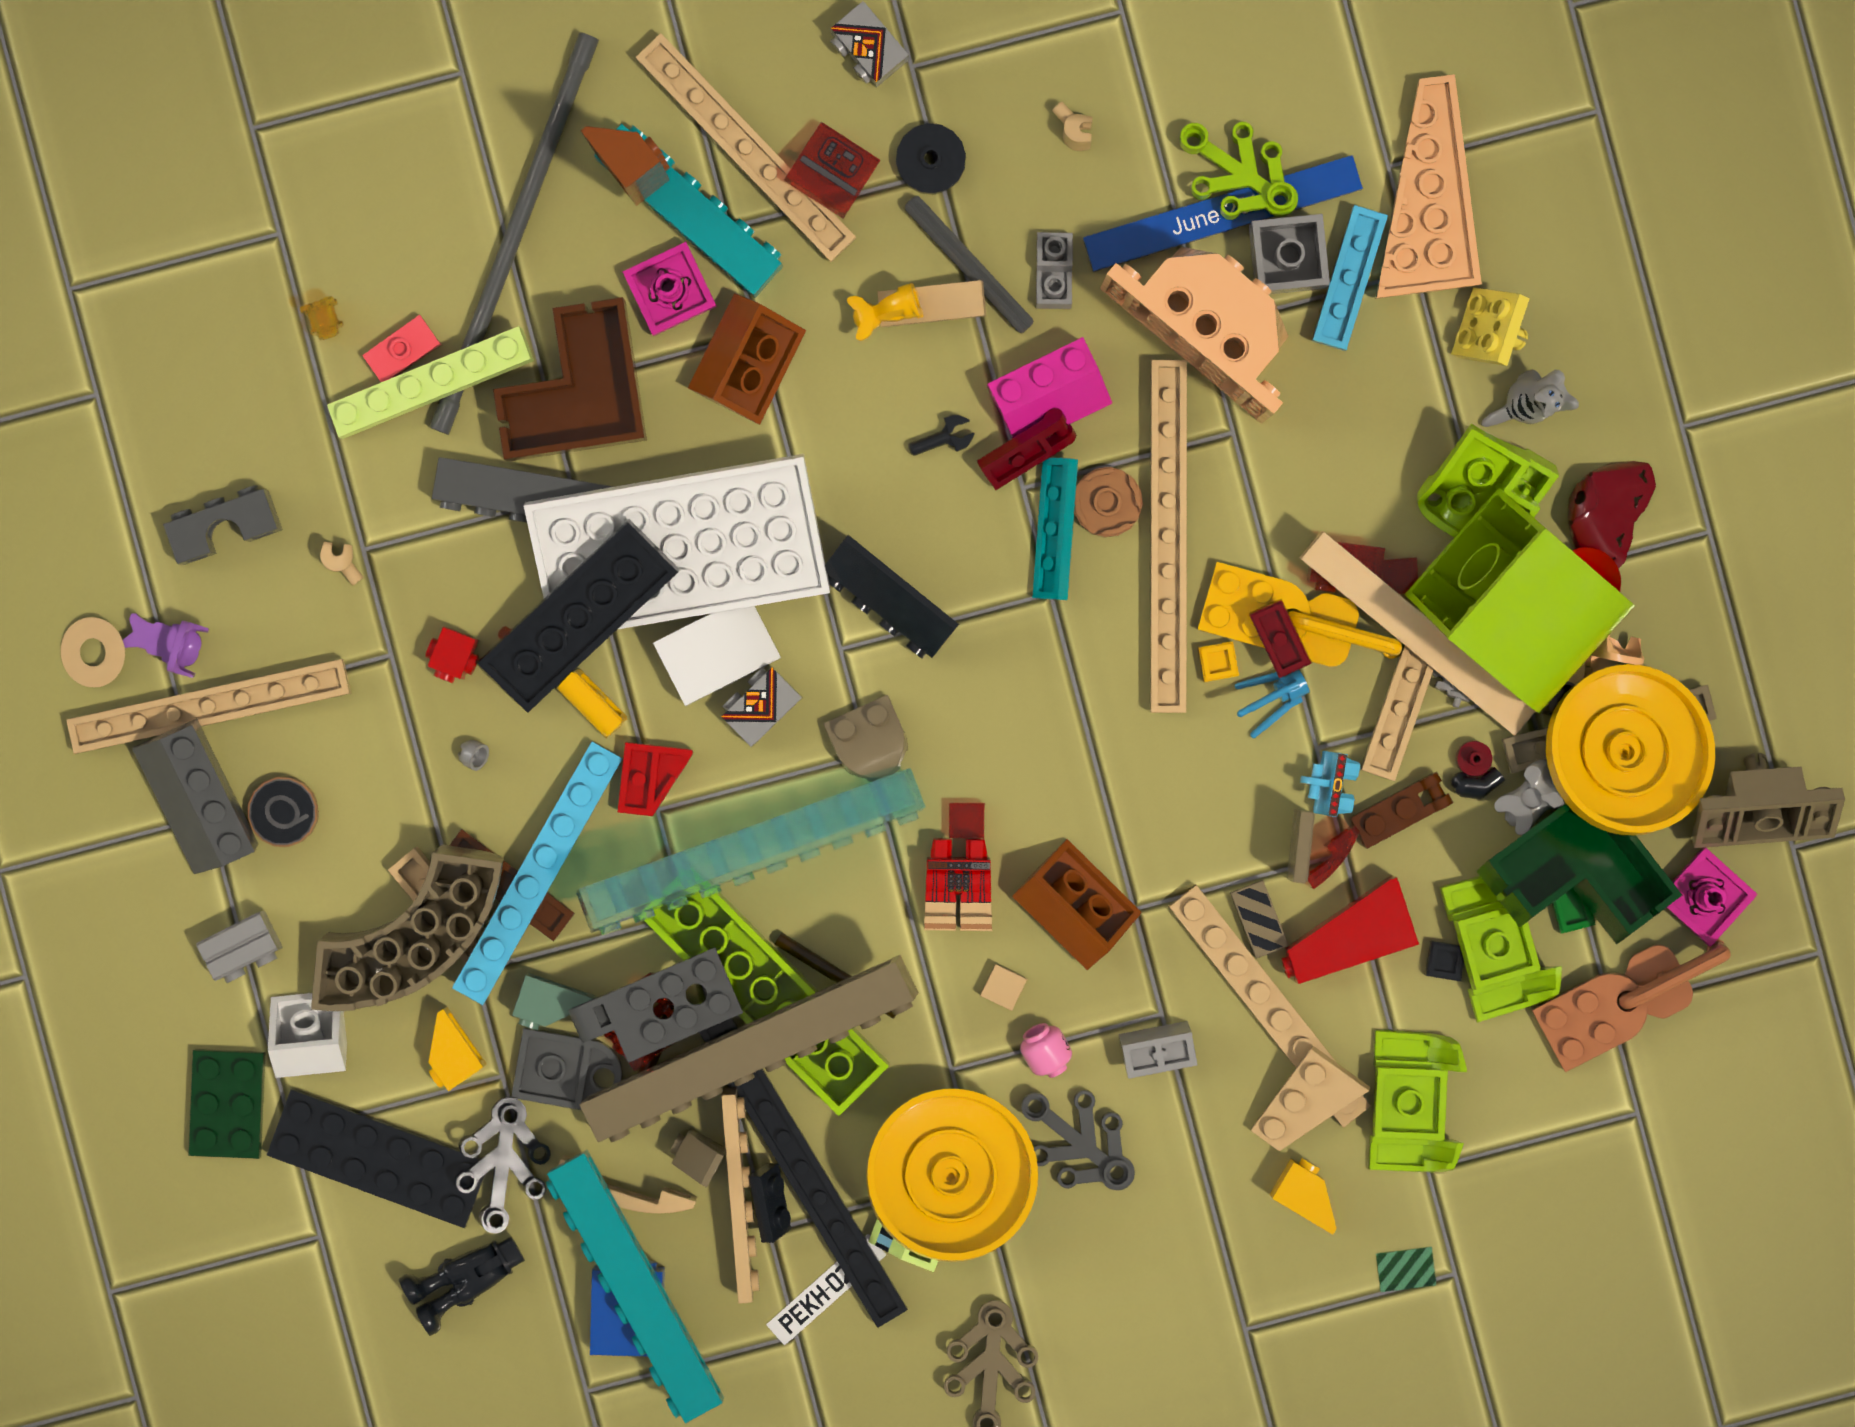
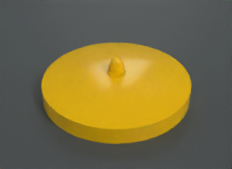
M1624 664L1598 670L1581 679L1564 694L1555 707L1549 721L1546 735V759L1550 776L1559 795L1580 818L1610 833L1631 836L1645 835L1679 822L1698 805L1700 798H1703L1712 779L1715 765V742L1708 717L1699 701L1688 688L1660 670L1648 666Z
M941 1089L912 1098L894 1111L878 1131L869 1152L866 1170L867 1190L872 1208L881 1225L903 1247L928 1259L946 1262L966 1261L984 1256L999 1248L1013 1237L1023 1225L1036 1197L1038 1164L1028 1133L1019 1120L1006 1107L994 1099L974 1091Z

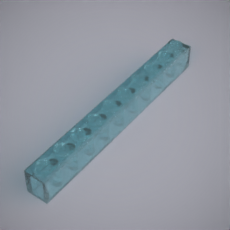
M908 768L580 888L576 894L590 932L593 933L600 930L603 936L621 929L620 922L633 918L635 923H639L654 917L655 913L653 910L667 905L668 911L685 906L689 904L687 898L700 893L703 899L721 892L720 885L733 881L735 886L750 882L755 879L753 874L755 872L766 869L768 874H772L788 867L786 861L799 857L801 862L820 856L819 849L832 845L833 849L837 850L854 843L852 837L865 832L866 837L869 838L885 832V825L891 822L898 821L899 826L919 819L917 813L925 808V804L912 770Z

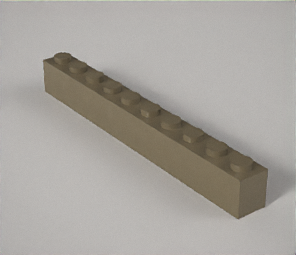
M898 955L587 1096L579 1105L597 1142L607 1138L610 1139V1142H615L630 1134L629 1128L640 1124L642 1129L649 1127L661 1120L659 1115L669 1110L672 1111L673 1115L691 1107V1101L702 1096L704 1100H708L722 1093V1087L734 1082L735 1086H740L755 1077L753 1073L765 1068L767 1072L778 1069L786 1064L785 1058L794 1054H797L798 1058L807 1056L818 1049L816 1044L827 1039L830 1044L838 1042L849 1035L848 1030L858 1025L863 1030L880 1022V1016L892 1011L894 1015L900 1014L913 1007L912 1001H914L919 992L901 955Z

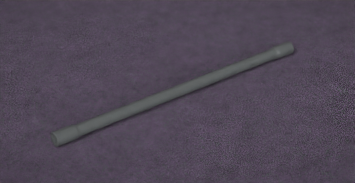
M579 32L569 58L568 69L461 350L483 341L580 84L590 66L599 40L593 36ZM464 390L439 400L429 428L447 435L450 434Z

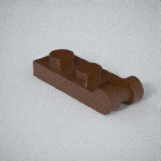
M1437 771L1349 817L1366 849L1454 803L1449 793L1445 794L1439 784L1442 780ZM1427 790L1433 801L1423 805L1418 794Z

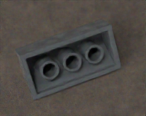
M197 718L132 748L194 874L223 867L255 852L258 846L256 837Z

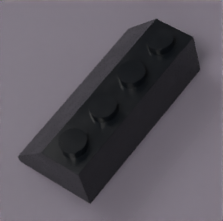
M850 535L846 536L825 564L829 584L838 592H841L843 588L851 592L855 596L851 601L867 615L871 610L883 618L879 625L894 637L900 632L910 641L906 647L921 659L926 654L933 658L959 626L956 621Z

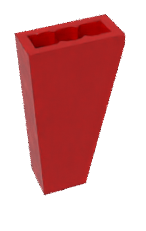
M1391 876L1384 879L1284 948L1287 957L1281 958L1287 978L1294 977L1295 982L1301 984L1419 945L1398 878Z

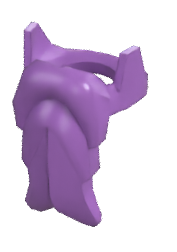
M132 613L129 620L133 632L123 639L125 648L139 647L146 649L148 654L160 656L163 662L168 663L167 671L191 678L195 677L194 672L184 667L191 666L198 658L202 642L200 635L196 631L208 633L209 628L182 620L180 625L173 624L169 626L161 622L153 624L147 622L138 614Z

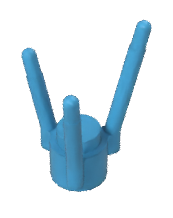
M1300 670L1281 678L1275 672L1235 684L1236 689H1242L1278 680L1273 684L1274 692L1237 712L1238 717H1243L1278 698L1282 702L1287 701L1250 733L1251 738H1256L1292 707L1302 703L1301 697L1310 693L1308 684Z

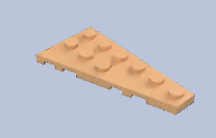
M1455 74L1422 78L1418 81L1375 299L1482 285Z

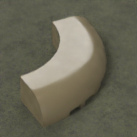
M441 845L432 852L430 867L417 898L402 915L393 921L370 930L355 933L328 932L317 942L311 1010L353 1011L370 1006H381L390 1001L408 996L439 977L461 957L483 927L493 906L500 884L504 858L487 851Z

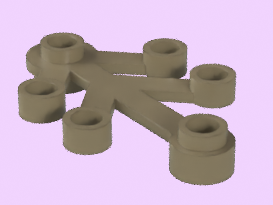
M991 1300L982 1305L978 1312V1324L960 1339L952 1340L947 1346L949 1359L953 1362H962L968 1355V1349L987 1335L986 1349L957 1374L948 1376L944 1382L946 1394L950 1397H959L964 1393L965 1386L984 1370L981 1409L977 1410L973 1416V1427H981L980 1422L984 1418L992 1419L994 1422L993 1427H1001L1000 1415L995 1410L998 1371L1012 1386L1018 1401L1028 1403L1034 1399L1036 1393L1033 1383L1025 1380L1000 1351L1002 1336L1017 1352V1360L1021 1366L1031 1368L1038 1361V1352L1035 1347L1027 1345L1011 1326L1013 1314L1010 1307L999 1300ZM995 1312L1002 1316V1321L996 1325L988 1320L990 1314ZM954 1345H961L964 1348V1353L961 1356L956 1357L952 1355L951 1348ZM1029 1350L1034 1353V1359L1031 1362H1024L1021 1359V1354L1024 1351ZM958 1380L962 1386L960 1390L953 1392L948 1388L949 1382ZM1026 1385L1031 1388L1032 1391L1028 1397H1021L1018 1390L1021 1386Z

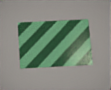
M1432 1247L1376 1254L1381 1292L1436 1285Z

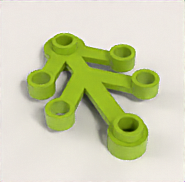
M1238 122L1232 130V140L1238 145L1241 163L1209 142L1208 131L1203 125L1199 123L1187 124L1180 134L1179 142L1181 148L1189 154L1200 153L1231 174L1214 178L1206 176L1195 178L1192 182L1191 193L1196 199L1206 200L1215 192L1250 187L1260 195L1241 199L1235 196H1227L1222 200L1220 213L1225 219L1233 220L1242 212L1266 209L1274 216L1283 217L1295 210L1298 203V194L1291 184L1284 181L1281 165L1282 147L1280 144L1269 141L1261 149V160L1268 165L1270 182L1259 176L1257 172L1252 145L1254 131L1249 123ZM1244 129L1249 133V136L1240 138L1236 132ZM1196 137L1200 143L1192 146L1187 142V139ZM1267 149H1274L1278 155L1270 158L1265 154V151ZM1203 183L1208 186L1209 190L1204 193L1198 192L1196 185ZM1283 196L1287 202L1283 205H1278L1275 203L1274 197ZM1228 203H1233L1237 206V210L1235 212H1228L1224 206Z

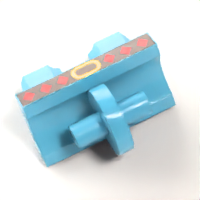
M1329 751L1322 752L1321 765L1313 763L1311 777L1301 776L1300 783L1310 784L1308 798L1315 799L1313 813L1337 817L1338 814L1353 812L1354 795L1341 792L1343 779L1356 781L1359 777V762L1347 758L1348 754Z

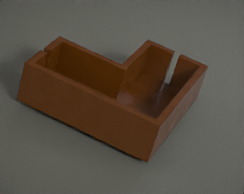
M623 297L591 302L592 310L595 313H588V307L584 303L552 308L563 378L493 389L498 421L502 424L509 423V428H499L504 460L511 462L647 441L626 301Z

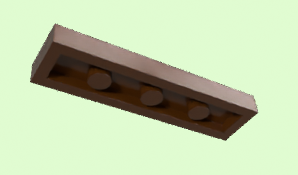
M462 829L449 845L493 853ZM503 861L500 884L495 897L499 902L503 899L518 872L505 861ZM547 893L532 918L530 925L554 942L575 913Z

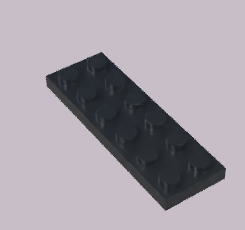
M628 519L479 660L478 665L528 713L679 572V568Z
M294 1088L290 1090L267 1152L269 1157L464 1229L467 1226L485 1177L484 1175L477 1180V1186L472 1192L463 1193L455 1187L454 1178L458 1172L469 1169L481 1157L468 1158L457 1148ZM463 1176L460 1179V1186L463 1188L471 1184L470 1176Z

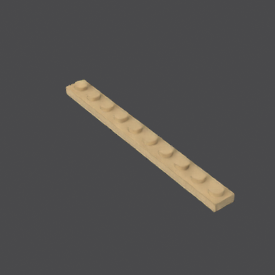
M1151 360L1150 713H1186L1187 360Z

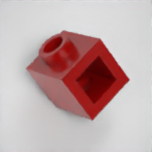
M442 627L439 638H432L425 655L426 658L430 659L428 667L435 669L433 676L453 683L455 677L465 679L466 674L472 675L479 660V655L474 653L480 640L450 628Z

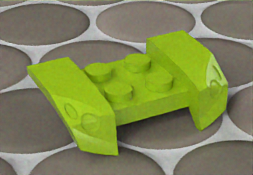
M1481 876L1440 887L1448 920L1454 922L1471 984L1468 993L1477 1023L1543 1003L1560 993L1562 966L1540 967L1528 922L1521 927L1517 925L1501 904V901L1505 898L1502 893L1495 896Z
M1375 1030L1373 1065L1376 1066L1369 1170L1446 1172L1453 1170L1458 1162L1464 1143L1454 1139H1445L1448 1071L1467 1072L1460 1044L1449 1036L1432 1033Z

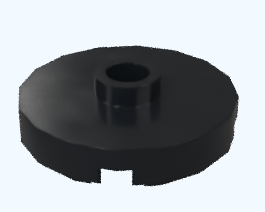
M926 123L914 127L903 136L897 148L896 165L900 177L909 188L921 194L936 195L949 190L959 182L965 170L966 153L962 141L954 131L941 124ZM933 152L937 155L938 160L934 164H928L924 160L925 155Z

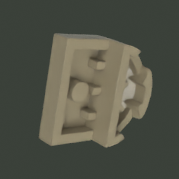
M888 695L824 723L843 767L852 776L865 778L868 781H880L892 776L900 769L901 762L906 751H908V741Z

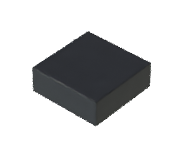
M1430 941L1425 976L1461 981L1464 959L1460 945Z

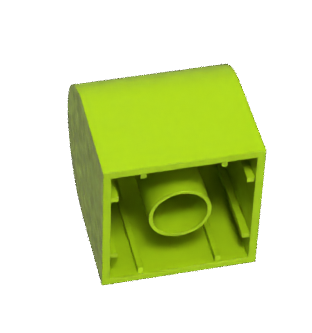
M1500 488L1493 493L1405 593V596L1452 643L1537 713L1543 710L1635 607L1630 600Z

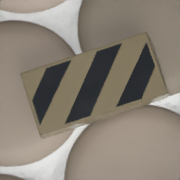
M1263 880L1230 892L1256 959L1289 946Z

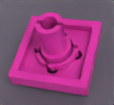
M687 242L623 271L653 337L717 307ZM685 277H688L691 280V284L689 286L688 280ZM683 278H685V279H684V285H685V287L683 286V283L681 282V280H682ZM656 292L659 299L656 302L650 301L649 295L651 294V298L654 300L656 298ZM678 301L677 303H675V307H676V308L680 307L681 304H682V308H681L680 310H674V309H673V303H674V302Z
M1701 848L1673 879V884L1683 896L1669 905L1667 909L1706 945L1711 947L1758 894L1707 848ZM1691 880H1696V882H1693L1691 884L1692 887H1696V889L1691 890L1689 888V882ZM1692 905H1696L1699 908L1692 909L1693 912L1697 913L1695 915L1691 914L1690 907Z

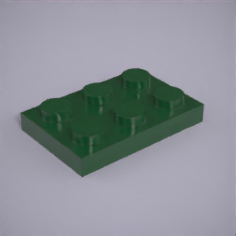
M193 1050L189 1156L261 1158L266 1052Z

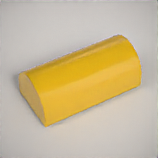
M581 669L571 672L557 687V690L606 739L628 719L627 715Z

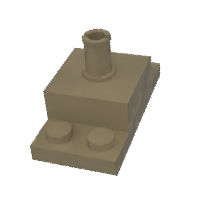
M1755 753L1744 758V765L1747 771L1730 772L1725 796L1712 795L1707 798H1700L1692 832L1694 848L1835 838L1845 802L1843 787H1818L1813 790H1807L1802 766L1768 769L1766 755L1758 753L1759 762L1756 763Z

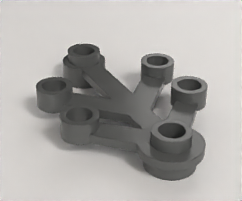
M1080 1090L1074 1096V1104L1079 1110L1081 1134L1049 1108V1101L1042 1093L1031 1092L1023 1098L1021 1109L1023 1115L1028 1120H1042L1071 1144L1058 1147H1047L1043 1144L1033 1146L1034 1151L1043 1149L1047 1152V1157L1044 1161H1037L1038 1166H1045L1049 1162L1083 1158L1090 1159L1098 1166L1097 1168L1077 1171L1070 1166L1062 1167L1057 1173V1180L1060 1186L1069 1189L1076 1184L1103 1182L1109 1189L1123 1190L1133 1182L1135 1176L1134 1166L1128 1158L1122 1156L1120 1130L1123 1122L1118 1113L1107 1112L1101 1119L1102 1128L1107 1132L1108 1155L1096 1146L1093 1117L1095 1097L1092 1092ZM1083 1094L1091 1097V1103L1087 1107H1082L1078 1104V1098ZM1034 1099L1039 1100L1042 1103L1041 1110L1038 1112L1030 1111L1028 1108L1030 1101ZM1112 1116L1118 1119L1119 1123L1116 1128L1109 1129L1106 1127L1105 1121L1108 1117ZM1114 1166L1123 1168L1124 1173L1120 1178H1113L1110 1175V1171ZM1066 1171L1074 1174V1180L1068 1184L1061 1180L1062 1173Z

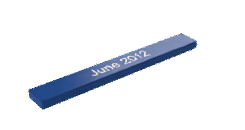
M1353 155L1284 176V181L1291 184L1298 194V203L1295 210L1363 189ZM1248 187L1083 237L1092 271L1096 272L1112 267L1115 263L1119 265L1250 225L1252 221L1266 220L1276 216L1270 214L1266 209L1242 212L1233 220L1225 219L1221 215L1220 206L1225 197L1235 196L1241 199L1260 195ZM1283 196L1274 197V201L1278 205H1283L1287 202ZM1228 203L1224 206L1228 212H1235L1237 210V206L1233 203Z

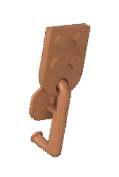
M1717 939L1711 947L1707 945L1706 953L1680 965L1671 949L1664 945H1653L1630 958L1625 975L1613 972L1596 975L1532 1008V1011L1564 1071L1567 1072L1632 1039L1644 1026L1647 1014L1664 1019L1688 1007L1693 999V989L1688 980L1729 960L1731 952L1728 946L1722 940Z

